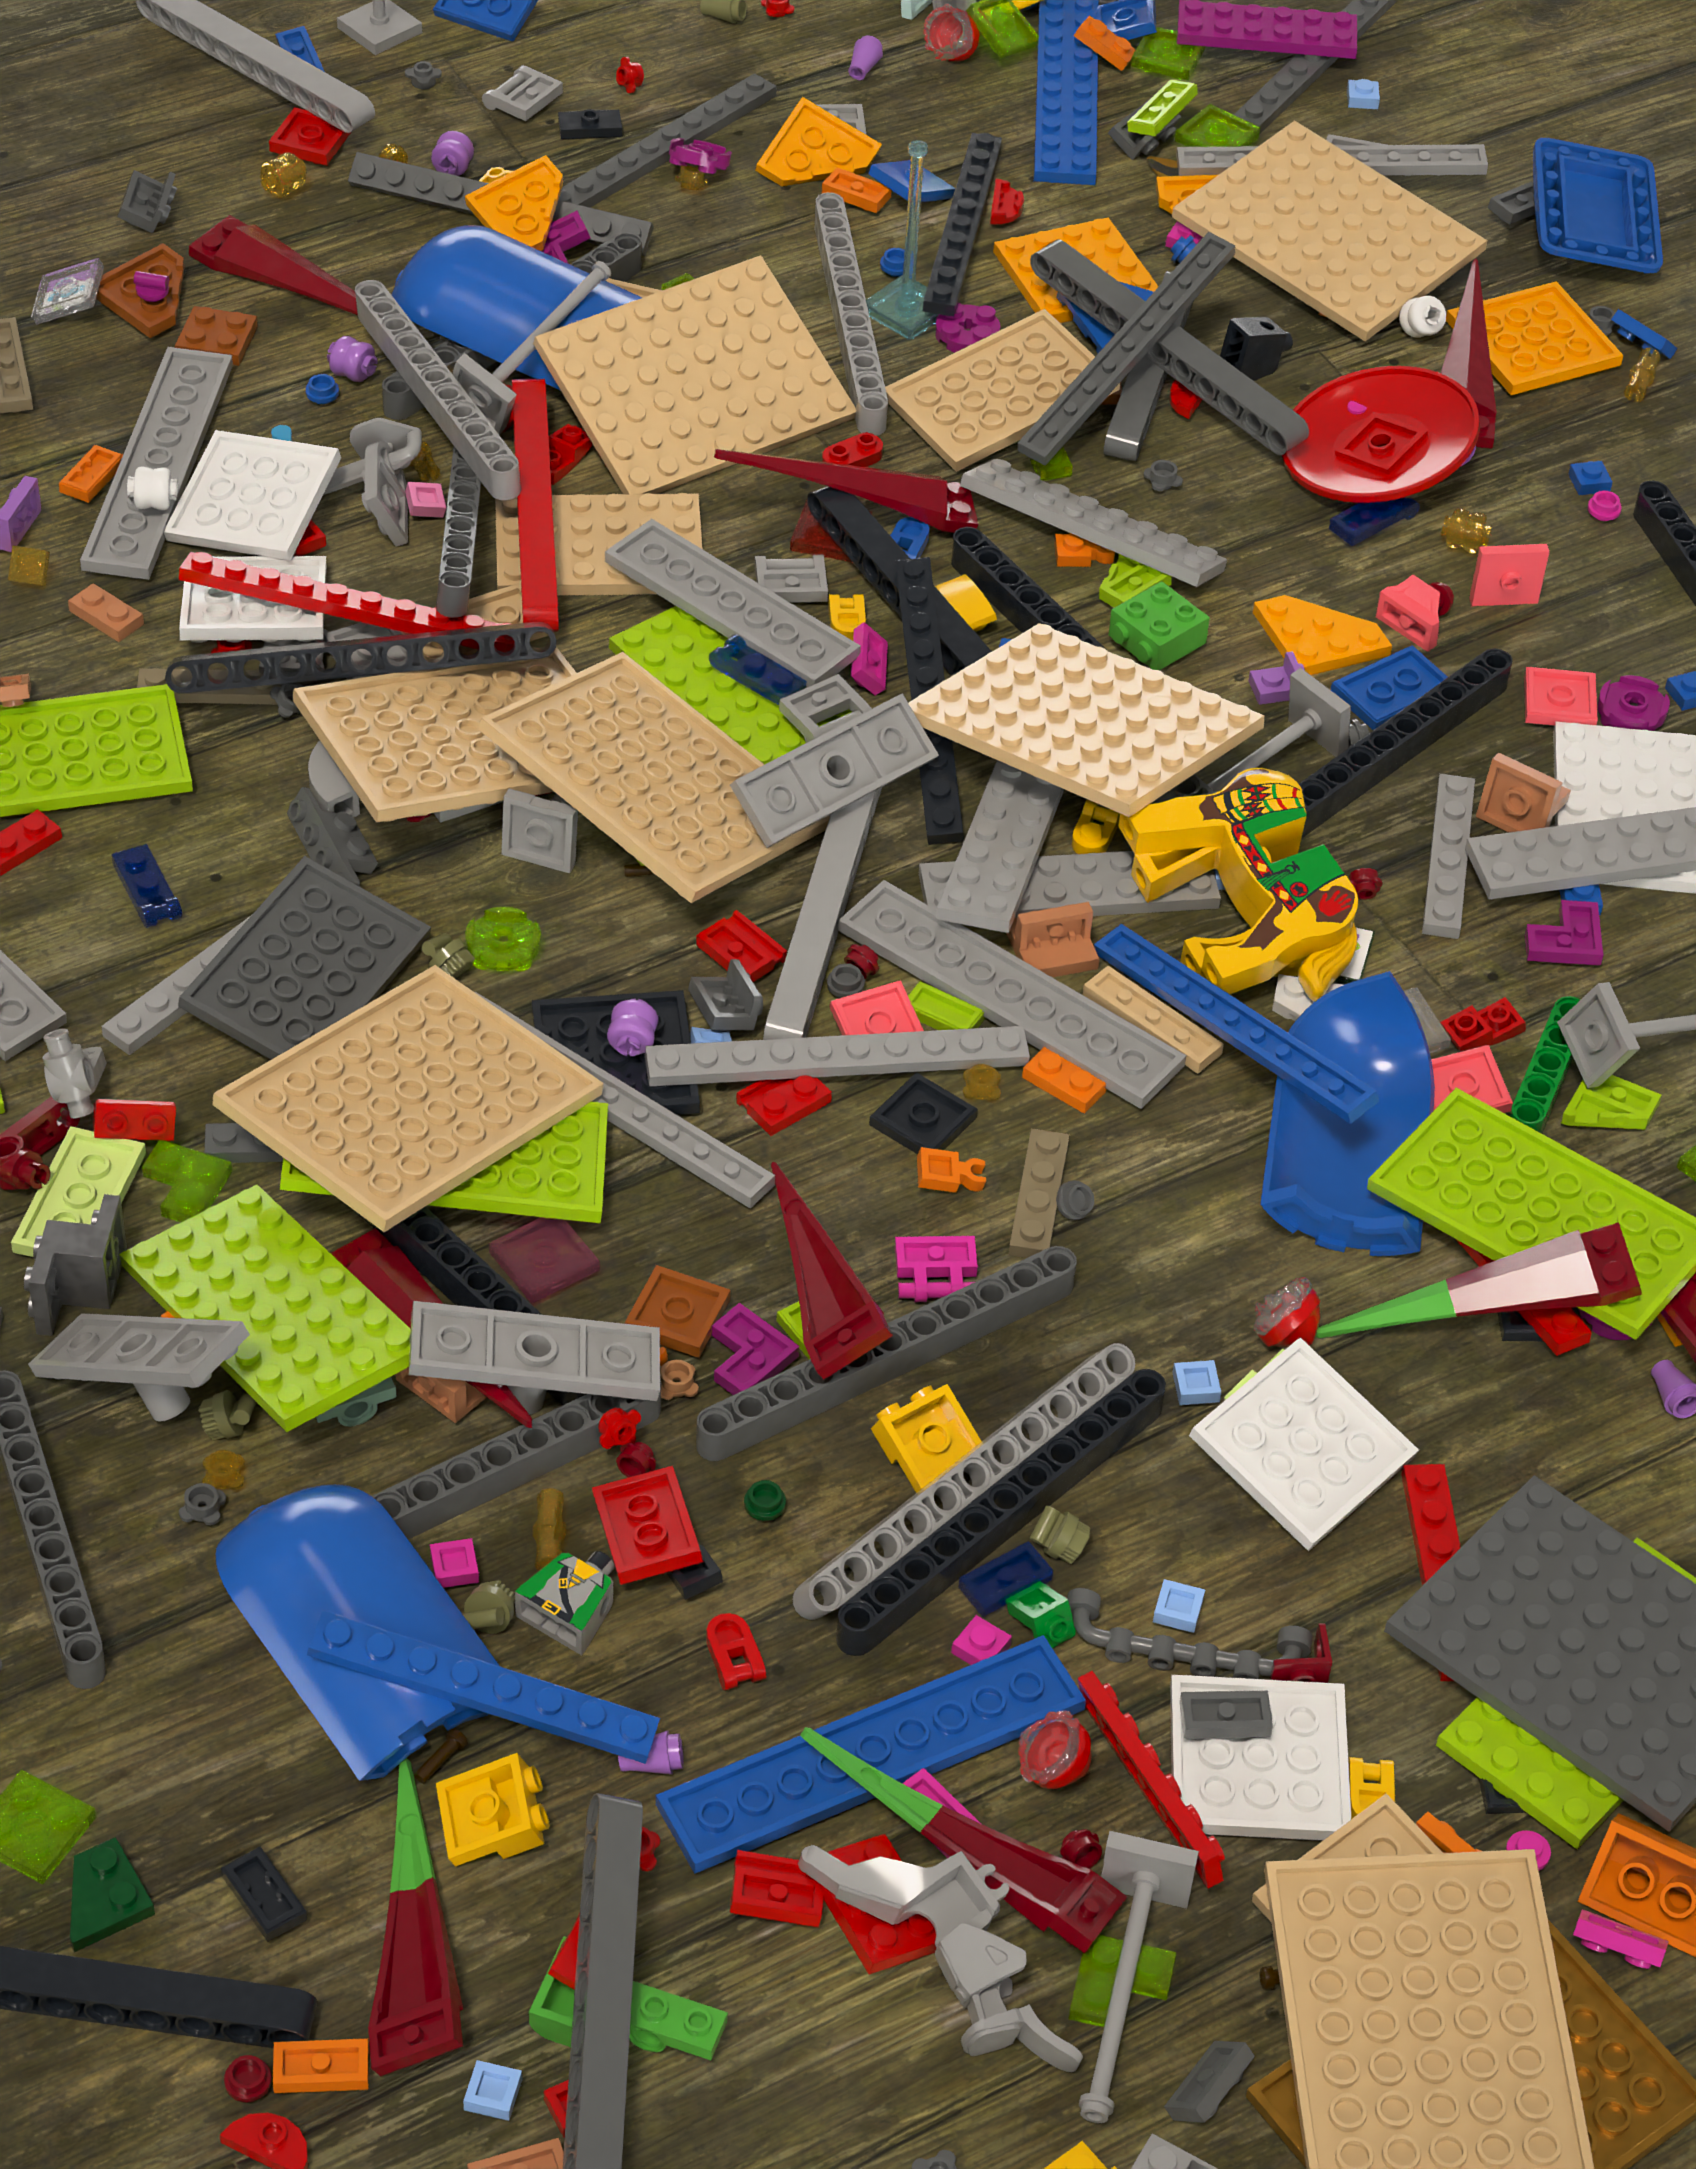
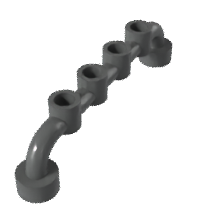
M1085 1588L1072 1589L1067 1595L1074 1627L1078 1635L1090 1644L1105 1647V1656L1110 1661L1117 1663L1128 1662L1133 1652L1149 1655L1148 1665L1162 1671L1170 1670L1173 1667L1174 1660L1191 1663L1190 1672L1195 1676L1213 1677L1216 1674V1668L1234 1670L1233 1678L1259 1679V1675H1271L1273 1661L1276 1659L1262 1658L1260 1654L1251 1650H1241L1237 1653L1220 1651L1217 1646L1205 1642L1192 1646L1177 1643L1175 1639L1166 1635H1156L1152 1638L1136 1636L1132 1631L1121 1627L1112 1628L1109 1631L1096 1628L1091 1624L1090 1620H1094L1099 1616L1100 1595ZM1285 1626L1281 1628L1278 1633L1277 1650L1283 1656L1278 1659L1304 1658L1310 1655L1313 1639L1312 1633L1299 1626Z

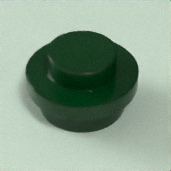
M761 1480L754 1483L746 1492L744 1507L746 1512L755 1519L762 1521L773 1520L784 1512L786 1497L775 1482Z

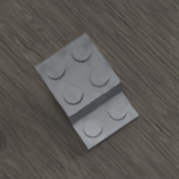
M104 1194L100 1210L93 1211L91 1224L47 1220L43 1235L36 1236L33 1248L35 1262L33 1267H27L24 1277V1290L30 1292L28 1315L29 1317H34L36 1334L53 1336L61 1305L110 1310L122 1267L119 1254L127 1249L121 1198L119 1195Z

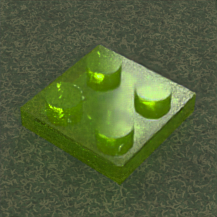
M982 0L971 4L965 11L974 20L978 30L990 43L991 49L1000 58L1033 48L1038 44L1039 35L1011 0Z
M1157 26L1156 33L1143 36L1132 56L1131 67L1142 69L1145 72L1167 75L1174 79L1189 80L1206 46L1177 44V31Z
M1209 104L1176 130L1175 142L1186 147L1249 146L1259 138L1260 127Z
M21 1769L0 1795V1862L44 1884L96 1819L95 1808Z

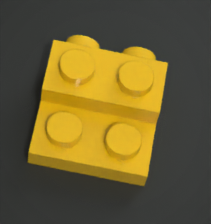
M948 1384L936 1390H933L931 1385L919 1390L910 1397L912 1402L901 1408L898 1403L886 1407L876 1415L879 1420L871 1428L891 1464L898 1461L916 1493L982 1442Z
M518 1753L436 1783L448 1859L455 1867L496 1851L503 1859L544 1844L542 1831L549 1829L550 1824L541 1803L537 1804L535 1793L543 1790L542 1781L535 1766L529 1767Z

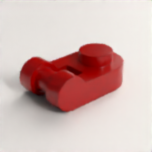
M731 1613L715 1616L708 1623L706 1642L717 1669L722 1689L735 1688L738 1686V1682L748 1679L752 1683L766 1679L763 1659L746 1621L742 1617ZM744 1657L745 1663L733 1666L732 1658Z

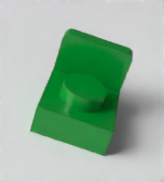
M1039 1581L1006 1599L1008 1613L1032 1629L1034 1639L1044 1635L1051 1647L1054 1648L1075 1636L1076 1630L1068 1599L1043 1582Z

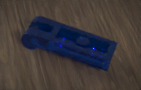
M1405 497L1383 502L1358 503L1330 518L1329 529L1349 545L1354 546L1404 518L1406 520L1412 519L1418 513L1420 504L1412 498Z
M733 634L728 638L723 648L717 647L708 656L711 665L715 669L779 705L780 699L807 688L806 680L747 646L744 639L737 634Z
M147 844L112 854L113 866L145 928L157 925V921L169 918L172 921L182 918L180 903L177 897L173 895Z

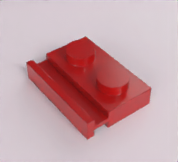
M735 910L729 919L723 918L696 935V946L727 971L730 960L739 959L745 971L749 973L752 982L773 970L776 963H784L787 956L785 948L738 910Z
M802 1075L793 1079L758 1080L737 1092L736 1103L739 1106L743 1105L747 1109V1114L770 1136H773L831 1103L832 1091L817 1077Z
M737 1850L734 1861L735 1868L729 1913L819 1927L822 1918L824 1894L816 1881L800 1870L798 1866L799 1860Z

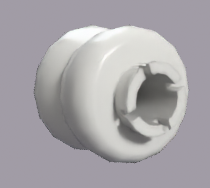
M1433 296L1410 299L1403 305L1400 311V325L1404 332L1411 337L1421 338L1437 334L1446 322L1445 307L1440 300Z
M140 466L135 470L134 477L128 476L127 496L128 498H134L135 507L138 509L152 507L158 510H167L170 507L171 500L177 501L178 479H171V471L168 468L152 469Z

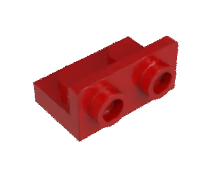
M98 1099L96 1103H93L94 1138L174 1141L176 1104L174 1102Z

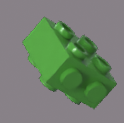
M1161 581L1111 610L1108 636L1152 670H1161L1206 644L1210 617Z

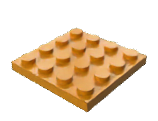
M1109 217L994 242L993 253L1033 311L1037 313L1046 309L1059 323L1072 321L1074 315L1067 305L1063 306L1057 299L1058 291L1040 279L1034 273L1030 264L1031 255L1057 239L1069 244L1119 282L1153 292L1159 287Z
M1557 281L1483 301L1492 374L1510 395L1614 368L1622 364L1623 354ZM1460 307L1447 310L1446 322L1452 328H1454Z

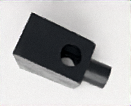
M1268 317L1232 318L1228 325L1220 357L1251 380L1256 381L1273 374L1277 370L1282 352L1292 348L1293 339L1289 332L1281 329Z

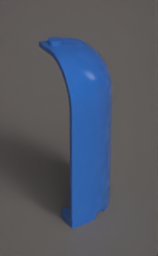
M466 225L446 230L425 243L411 258L404 270L399 273L391 295L412 322L503 363L590 273L493 229L483 226ZM601 281L555 329L642 297L607 281ZM536 349L515 369L535 379H545L546 384L560 390Z
M1388 971L1345 984L1330 991L1309 1006L1288 1031L1289 1034L1375 1089L1379 1102L1350 1124L1277 1075L1260 1204L1285 1229L1292 1233L1299 1230L1314 1237L1316 1245L1339 1252H1344L1346 1247L1370 1250V1256H1394L1420 1251L1423 1220L1369 1191L1367 1185L1368 1178L1433 1112L1435 1098L1433 1066L1423 1028L1408 997L1392 973Z
M321 1485L302 1489L256 1508L218 1543L215 1554L216 1565L228 1594L359 1781L384 1778L410 1754L427 1744V1740L423 1735L443 1724L448 1731L466 1721L488 1715V1713L307 1655L322 1610L500 1666L391 1515L369 1494L346 1485Z

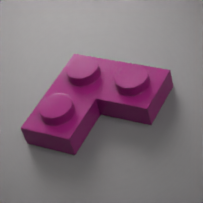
M577 210L551 223L544 250L541 252L568 263L563 252L591 238Z
M1561 900L1559 907L1560 926L1527 924L1525 930L1527 961L1601 965L1603 946L1598 902Z
M738 1303L712 1325V1336L735 1352V1354L714 1370V1381L732 1395L778 1375L799 1357V1345L741 1303Z

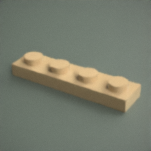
M1110 966L1104 968L1084 984L1083 996L1187 1055L1185 1065L1197 1074L1222 1055L1224 1045L1222 1042Z

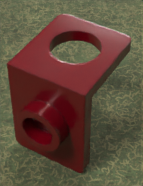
M1318 1623L1314 1640L1315 1658L1276 1659L1273 1661L1270 1680L1328 1683L1332 1667V1657L1325 1623Z

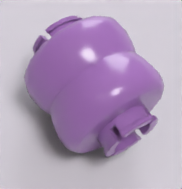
M448 131L442 134L437 140V145L432 150L431 160L433 166L439 172L456 176L464 174L474 155L473 143L469 137L458 131Z
M342 336L336 342H333L328 349L330 354H327V360L330 370L335 375L346 376L353 382H362L368 376H372L377 366L374 364H377L378 360L375 356L374 348L369 343L358 342L351 336Z
M641 999L619 1002L613 1008L611 1014V1024L607 1032L609 1044L619 1053L626 1056L627 1054L636 1056L645 1053V1047L653 1046L654 1032L659 1021L657 1012Z

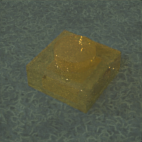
M12 546L8 580L45 586L50 551Z

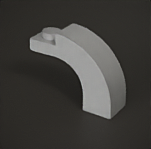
M319 741L314 747L308 763L309 788L319 807L323 811L345 812L353 817L360 815L358 795L321 741Z

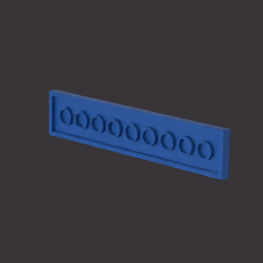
M1043 0L1039 2L1034 181L1081 185H1095L1098 53L1074 37V34L1089 15L1097 19L1099 0Z
M1042 1635L814 1729V1731L900 1783H904L922 1768L929 1774L936 1773L1031 1733L1052 1717L1061 1715L1071 1716L1085 1710L1086 1699L1045 1636ZM797 1736L656 1795V1806L695 1874L736 1857L737 1850H753L876 1797L801 1736Z

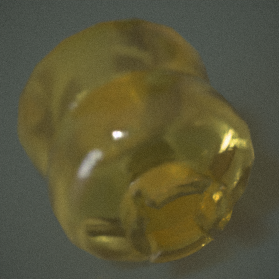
M289 152L282 153L275 159L267 160L263 163L260 172V183L264 190L268 191L271 195L277 198L285 197L291 191L300 190L304 186L307 169L304 162L294 154Z
M1456 508L1452 517L1445 516L1443 522L1445 526H1442L1441 536L1447 537L1446 546L1448 548L1462 549L1470 554H1476L1479 552L1481 545L1488 546L1492 526L1486 525L1487 516L1484 513H1471L1466 509Z

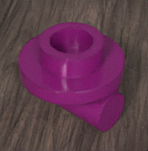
M141 271L135 272L134 284H136V294L140 298L149 302H156L168 294L169 276Z

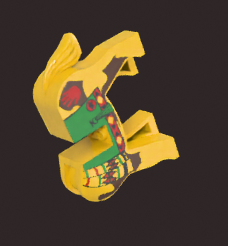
M1250 768L1238 773L1221 791L1214 794L1176 797L1165 802L1148 804L1130 817L1120 814L1118 826L1135 854L1131 876L1147 903L1212 869H1216L1234 906L1251 927V929L1239 935L1227 938L1192 937L1184 940L1180 960L1182 964L1228 994L1268 981L1279 974L1298 976L1299 983L1305 993L1315 1002L1326 994L1331 984L1344 972L1354 956L1357 946V931L1354 919L1358 907V896L1354 886L1324 844L1298 853L1307 816L1302 789L1297 781L1289 775L1265 768Z

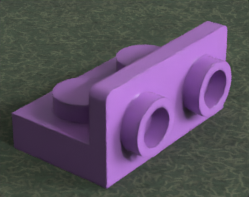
M24 476L18 486L11 490L9 499L0 509V550L13 552L41 512L37 478Z

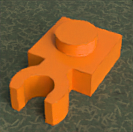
M1072 533L1055 534L1054 546L1057 567H1091V560H1096L1102 564L1114 563V551Z
M921 1147L917 1155L918 1188L957 1192L959 1185L962 1184L971 1191H982L986 1183V1177L974 1174H982L985 1161L972 1158L966 1162L959 1161V1152Z

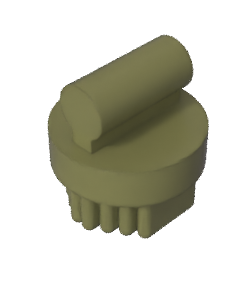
M442 933L422 944L423 953L432 957L428 967L436 965L455 979L470 969L475 960L474 956L467 950L466 944L460 938L452 941L447 933Z
M228 1390L203 1400L198 1411L201 1413L200 1418H202L201 1423L203 1424L204 1432L213 1441L221 1438L230 1439L241 1435L244 1425L250 1420L256 1401L249 1394L242 1395L240 1400L237 1401L235 1396Z
M1046 1506L1029 1539L1043 1546V1552L1054 1559L1060 1558L1068 1564H1072L1082 1553L1090 1537V1527L1080 1522L1077 1516L1068 1511L1062 1514L1058 1510Z
M500 1580L481 1583L467 1598L464 1605L465 1614L463 1616L473 1630L477 1629L489 1634L501 1632L508 1626L514 1615V1592L510 1591V1588H505V1584H501Z

